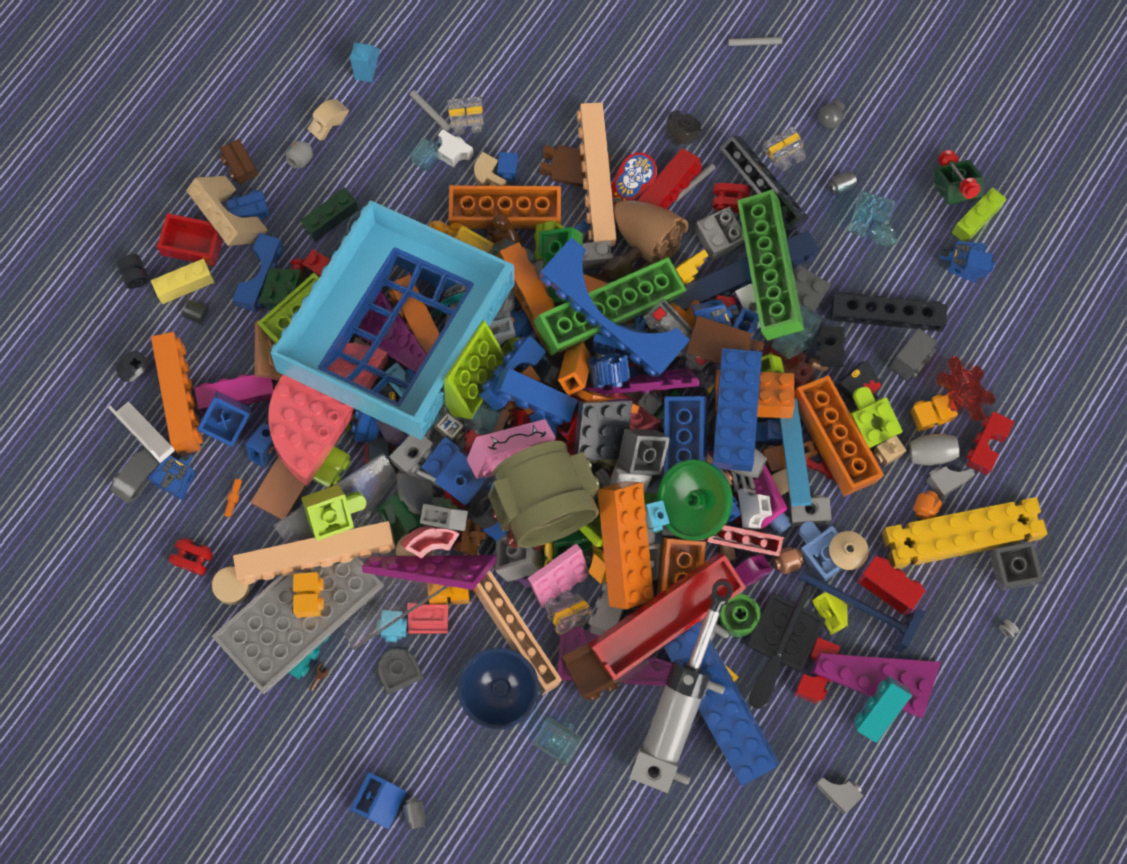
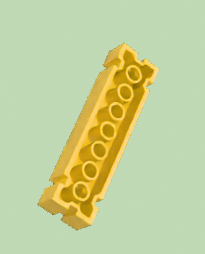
M1037 497L1021 500L1016 506L1015 502H1009L910 522L904 529H902L901 524L886 527L882 531L885 548H891L890 553L887 555L890 565L896 569L907 567L911 561H913L914 565L1017 545L1024 539H1026V542L1041 540L1047 535L1044 520H1038L1037 515L1041 510Z

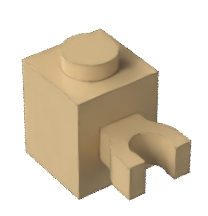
M894 436L878 445L873 452L875 453L876 461L882 463L885 467L902 457L907 450L899 438Z

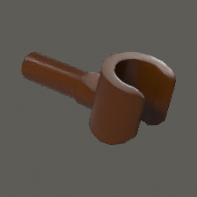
M322 663L317 666V675L309 688L311 691H314L318 682L329 674V667L324 673L320 672L323 666Z

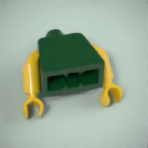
M578 530L561 539L544 544V555L547 556L544 566L553 561V556L557 558L575 544L581 548L582 553L591 552L593 549L591 560H593L595 553L602 552V550L598 549Z

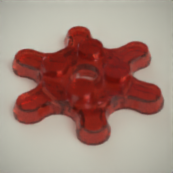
M952 356L947 362L951 374L940 372L936 377V382L949 391L948 409L956 412L964 407L969 412L973 421H982L984 419V412L981 409V403L985 405L995 403L994 395L990 391H986L981 385L984 372L979 366H974L971 371H967L963 368L960 359Z

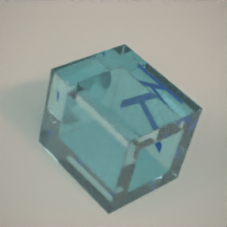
M423 139L411 154L412 162L428 172L439 158V146L431 140Z

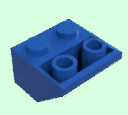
M368 772L350 810L389 829L407 791Z

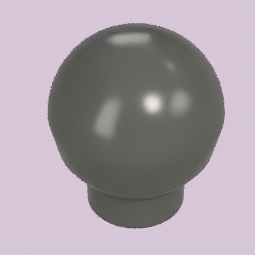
M833 100L831 104L824 105L818 113L819 123L827 129L837 128L843 120L844 104L839 100Z

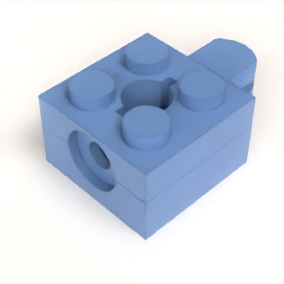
M807 521L799 529V535L806 543L800 549V552L802 553L803 560L819 580L826 582L843 570L833 563L829 555L830 542L838 532L831 526L822 533L815 523ZM847 546V551L852 552V550Z

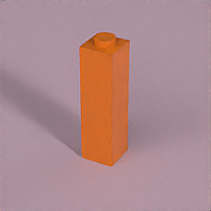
M583 342L566 349L558 381L568 396L586 386L589 373L588 359L592 356Z

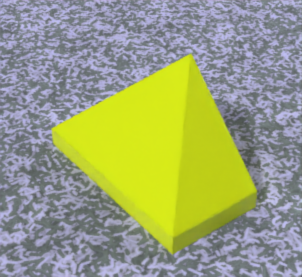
M827 592L812 600L820 616L826 619L824 623L831 635L848 626L847 604Z

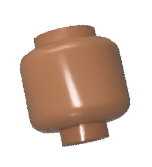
M792 546L781 549L780 555L775 556L773 559L774 568L782 574L798 571L801 568V564H803L802 553L799 549Z

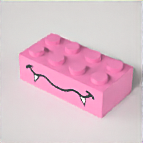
M545 419L475 438L467 457V462L476 479L488 478L493 475L496 466L508 457L531 446L554 441L556 437Z

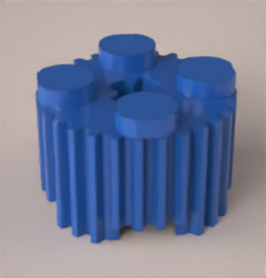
M609 353L598 360L596 356L588 359L593 388H601L606 384H611V387L623 386V382L629 381L630 373L627 355L620 357V353Z

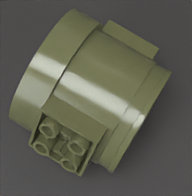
M562 441L545 442L519 451L502 461L493 471L496 481L493 482L489 491V500L502 531L511 529L519 547H536L561 539L583 528L599 514L593 499L599 489V481L596 476H593L589 458H586L583 452L571 456L567 451L566 444Z

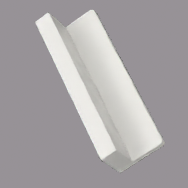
M129 402L118 411H115L111 406L108 407L159 463L175 451Z

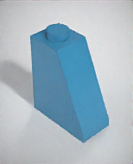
M354 42L350 60L355 80L373 82L380 53L379 48Z

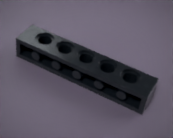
M732 135L720 147L722 152L758 194L774 190L780 202L784 226L788 230H797L809 218L741 136Z
M838 292L837 294L834 293L831 301L830 321L943 332L947 323V304H942L939 301L928 303L919 299L908 301L899 297L888 299L884 296L867 297L865 294L848 295L846 292ZM847 305H853L855 310H850ZM866 307H872L874 311L870 312L866 309ZM885 308L891 309L893 313H887ZM903 310L910 311L911 315H906ZM922 312H927L930 317H925Z

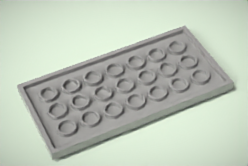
M358 557L353 558L352 561L347 563H341L340 561L333 563L329 567L317 566L313 567L314 569L311 571H295L294 574L317 572L324 580V590H321L320 598L324 599V610H321V616L297 618L293 613V595H296V592H293V574L288 576L281 574L213 634L212 637L255 686L265 694L381 590L384 584L374 574L362 572V565L364 563Z

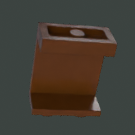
M588 643L562 656V660L584 702L587 700L593 702L601 697L600 693L606 690L609 693L618 688L617 684L620 683V678L614 681L608 675Z

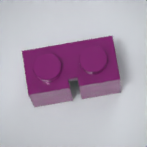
M763 554L748 558L734 569L745 586L757 583L773 571Z

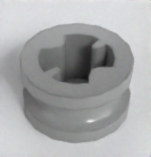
M1005 619L1003 621L1004 625H1000L999 630L1008 638L1013 639L1015 637L1014 633H1018L1019 629L1014 623Z

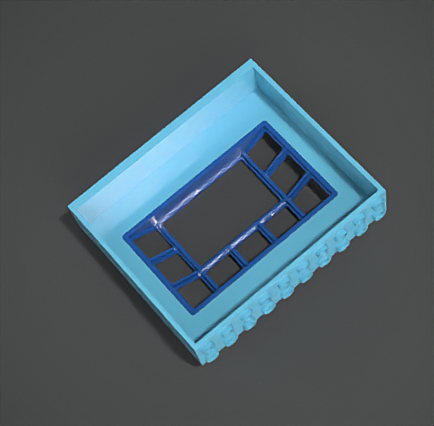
M370 200L368 205L362 208L358 220L353 222L349 234L343 237L338 251H334L329 265L323 268L319 280L313 283L310 294L304 297L299 311L293 314L288 328L285 327L282 331L278 343L273 345L271 356L276 371L422 440L445 402V376L481 321L484 320L488 326L491 325L515 285L514 265ZM398 256L416 264L407 287L388 280ZM422 268L441 275V280L432 299L413 291ZM448 279L467 287L455 310L438 303ZM384 286L403 294L393 311L373 304ZM409 297L450 315L449 320L410 384L368 364ZM368 310L375 311L388 318L377 336L358 328ZM353 334L373 342L362 360L343 353ZM338 358L357 366L346 378L327 369ZM363 370L383 378L372 390L353 382ZM389 382L406 389L399 402L393 401L379 394V392Z

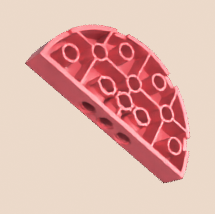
M348 343L343 353L362 360L370 346ZM377 348L368 364L383 370L388 362L387 352ZM338 358L327 369L346 378L357 366ZM363 370L353 382L371 389L378 376ZM283 375L280 378L269 405V428L279 459L300 482L309 486L354 416L355 408L290 377Z

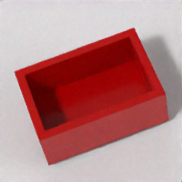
M167 213L157 249L161 256L196 262L204 258L207 265L216 267L223 238L208 221Z
M876 555L859 577L857 583L900 614L906 616L914 609L926 590L923 589V585L918 581H912L906 577L904 571L889 565L890 562L887 559Z

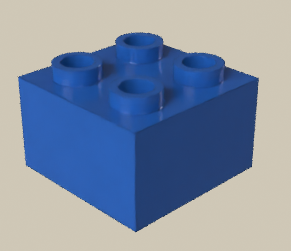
M216 391L197 430L233 447L251 413V407Z

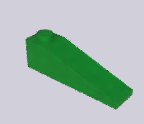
M573 227L539 231L538 251L544 263L542 265L543 269L571 237L582 246L583 233ZM548 287L550 297L554 303L569 302L558 297L554 288Z

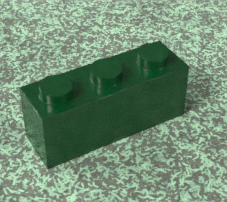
M344 187L301 219L303 229L316 242L359 210L357 201Z

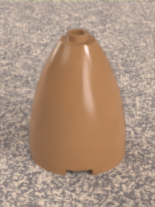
M621 201L613 206L614 220L620 233L631 247L636 246L640 249L641 257L651 265L668 257L671 259L681 246L682 234L688 230V222L681 216L658 205L642 201Z

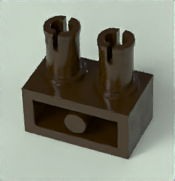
M633 246L624 257L613 256L601 269L614 282L649 266L650 263L643 260L634 270L632 264L642 253L639 252L640 249Z

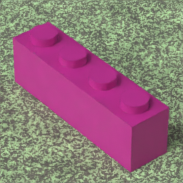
M254 374L250 376L240 375L236 379L231 380L221 379L218 383L213 384L202 383L194 389L198 409L201 414H204L216 391L248 405L271 400L275 386L273 379L255 377Z

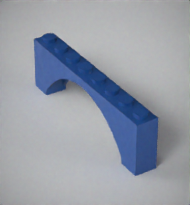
M571 237L540 272V280L547 287L551 286L554 288L558 297L569 301L573 310L583 313L586 316L587 322L598 326L601 329L602 335L613 339L617 348L621 351H627L630 354L631 360L637 364H642L645 367L646 373L658 378L690 339L676 327L672 331L663 333H639L624 329L607 319L594 305L585 286L582 262L586 249Z

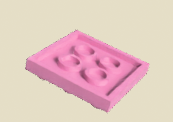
M575 544L530 576L528 580L538 603L543 608L546 605H551L561 594L569 592L578 582H583L590 573H588L589 570L581 548Z

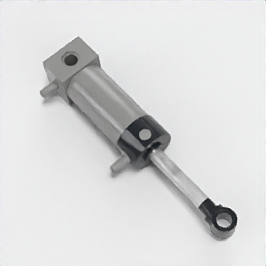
M718 579L713 584L710 595L712 601L689 662L674 660L654 717L629 777L666 793L669 792L673 779L689 784L690 777L676 771L688 734L707 689L723 694L725 690L724 686L711 682L712 674L700 667L722 607L727 605L728 600L732 596L733 586L727 579ZM725 585L728 588V593L724 595L719 594L717 587Z

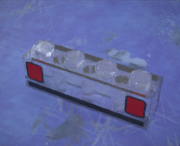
M665 299L659 300L643 316L646 319V324L651 329L655 328L658 333L672 331L676 327L686 337L690 338L692 328ZM687 344L677 355L686 361L685 365L687 368L695 372L701 371L710 362L686 354Z

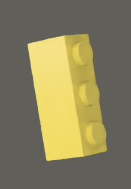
M204 258L151 280L157 297L162 304L215 283Z

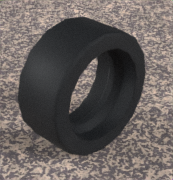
M484 489L479 492L472 500L468 509L469 519L483 529L490 528L498 522L488 497L490 489Z

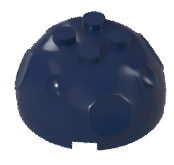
M490 648L473 656L462 669L458 681L459 701L467 716L475 723L494 730L510 729L525 720L532 712L539 693L538 676L533 665L521 654L506 648Z

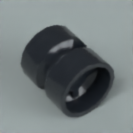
M130 254L117 261V266L121 275H123L122 279L126 288L136 289L149 281L147 272L143 268L144 265L138 254Z

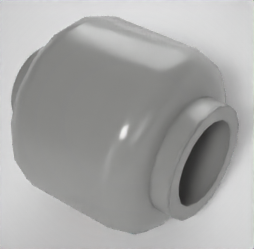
M296 141L285 153L287 163L293 168H304L313 158L312 148L307 142Z

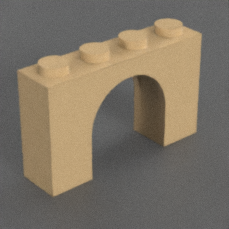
M226 176L195 178L186 191L228 246L255 243L259 233L265 234L268 231L258 217H238L222 206L221 202L229 200L236 190Z

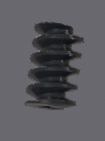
M138 351L126 354L117 366L118 377L125 382L137 380L147 368L146 357Z

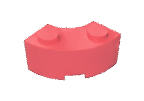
M427 525L411 532L400 545L418 557L423 558L426 553L434 549L449 551L459 533L452 529Z

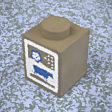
M448 411L434 425L437 433L442 437L447 436L453 442H460L466 434L465 425Z

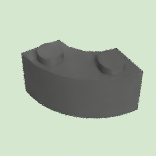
M146 448L141 452H135L131 456L130 462L112 479L113 485L110 491L127 504L140 497L145 487L150 483L148 477L161 463Z

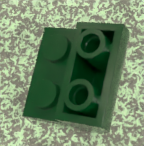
M398 493L389 497L388 501L376 508L382 521H389L393 531L394 542H398L404 535L420 527L427 526L420 523L421 515L414 514L408 510L409 507L404 501L401 502Z

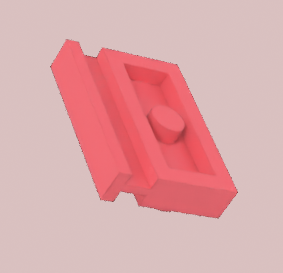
M408 605V634H448V605Z

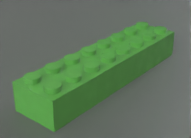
M769 190L737 200L761 332L768 341L803 331L802 315L780 202L774 190Z
M668 257L588 294L597 309L607 319L616 325H620L634 319L636 316L662 306L663 302L669 303L679 298L686 291V288ZM570 302L538 315L533 322L551 356L594 337L595 334L601 333V329L598 326L591 325L586 321V316L583 313L573 310Z

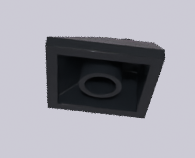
M545 352L539 362L532 368L541 379L540 383L559 392L563 387L558 378L563 361Z

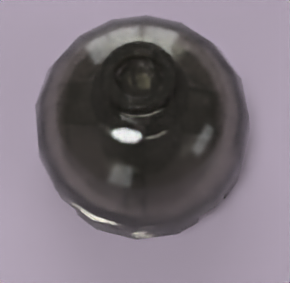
M678 110L670 112L665 123V132L670 141L678 146L690 145L696 141L702 132V129H700L701 123L688 113L684 116Z

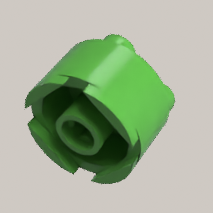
M737 594L728 601L727 605H723L720 617L718 618L719 624L729 632L730 636H747L755 629L760 620V608L749 596ZM737 612L743 615L742 619L735 617Z

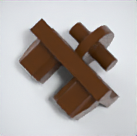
M467 517L465 531L456 530L457 533L462 535V539L455 542L454 549L467 555H477L480 540L486 539V534L481 532L479 525Z

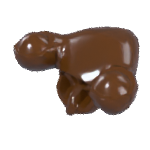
M503 214L494 216L493 225L487 228V238L495 244L490 254L496 256L500 250L518 242L523 247L520 236L511 226L508 218Z

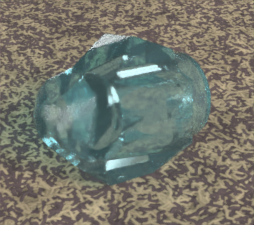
M874 225L870 232V238L874 239L875 245L893 246L897 243L895 231L890 225Z

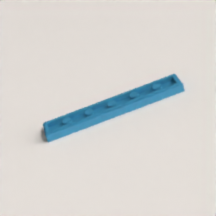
M795 398L792 419L779 418L790 503L791 506L811 505V495L797 398Z

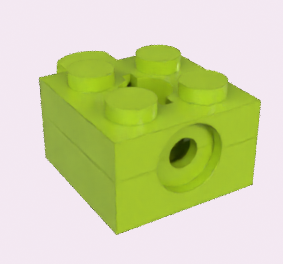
M860 387L853 392V399L858 409L850 412L869 448L903 432L887 397L875 400L868 387Z
M339 484L301 497L311 532L316 541L354 528L351 514L366 507V500L361 492L355 491L345 495Z

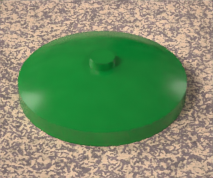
M686 460L676 464L665 474L658 489L657 502L663 500L669 519V524L665 526L673 534L686 540H703L714 536L724 527L732 510L733 498L730 484L718 467L703 460Z

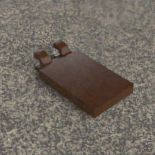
M544 145L543 158L552 159L551 165L541 162L539 175L551 176V181L583 187V178L586 177L585 172H582L581 168L584 156L580 155V149L558 145L557 150L550 146ZM608 154V162H609V167H610V162H611V156H612V155H609V154Z
M696 316L685 353L720 365L722 348L762 351L764 343L751 340V333Z

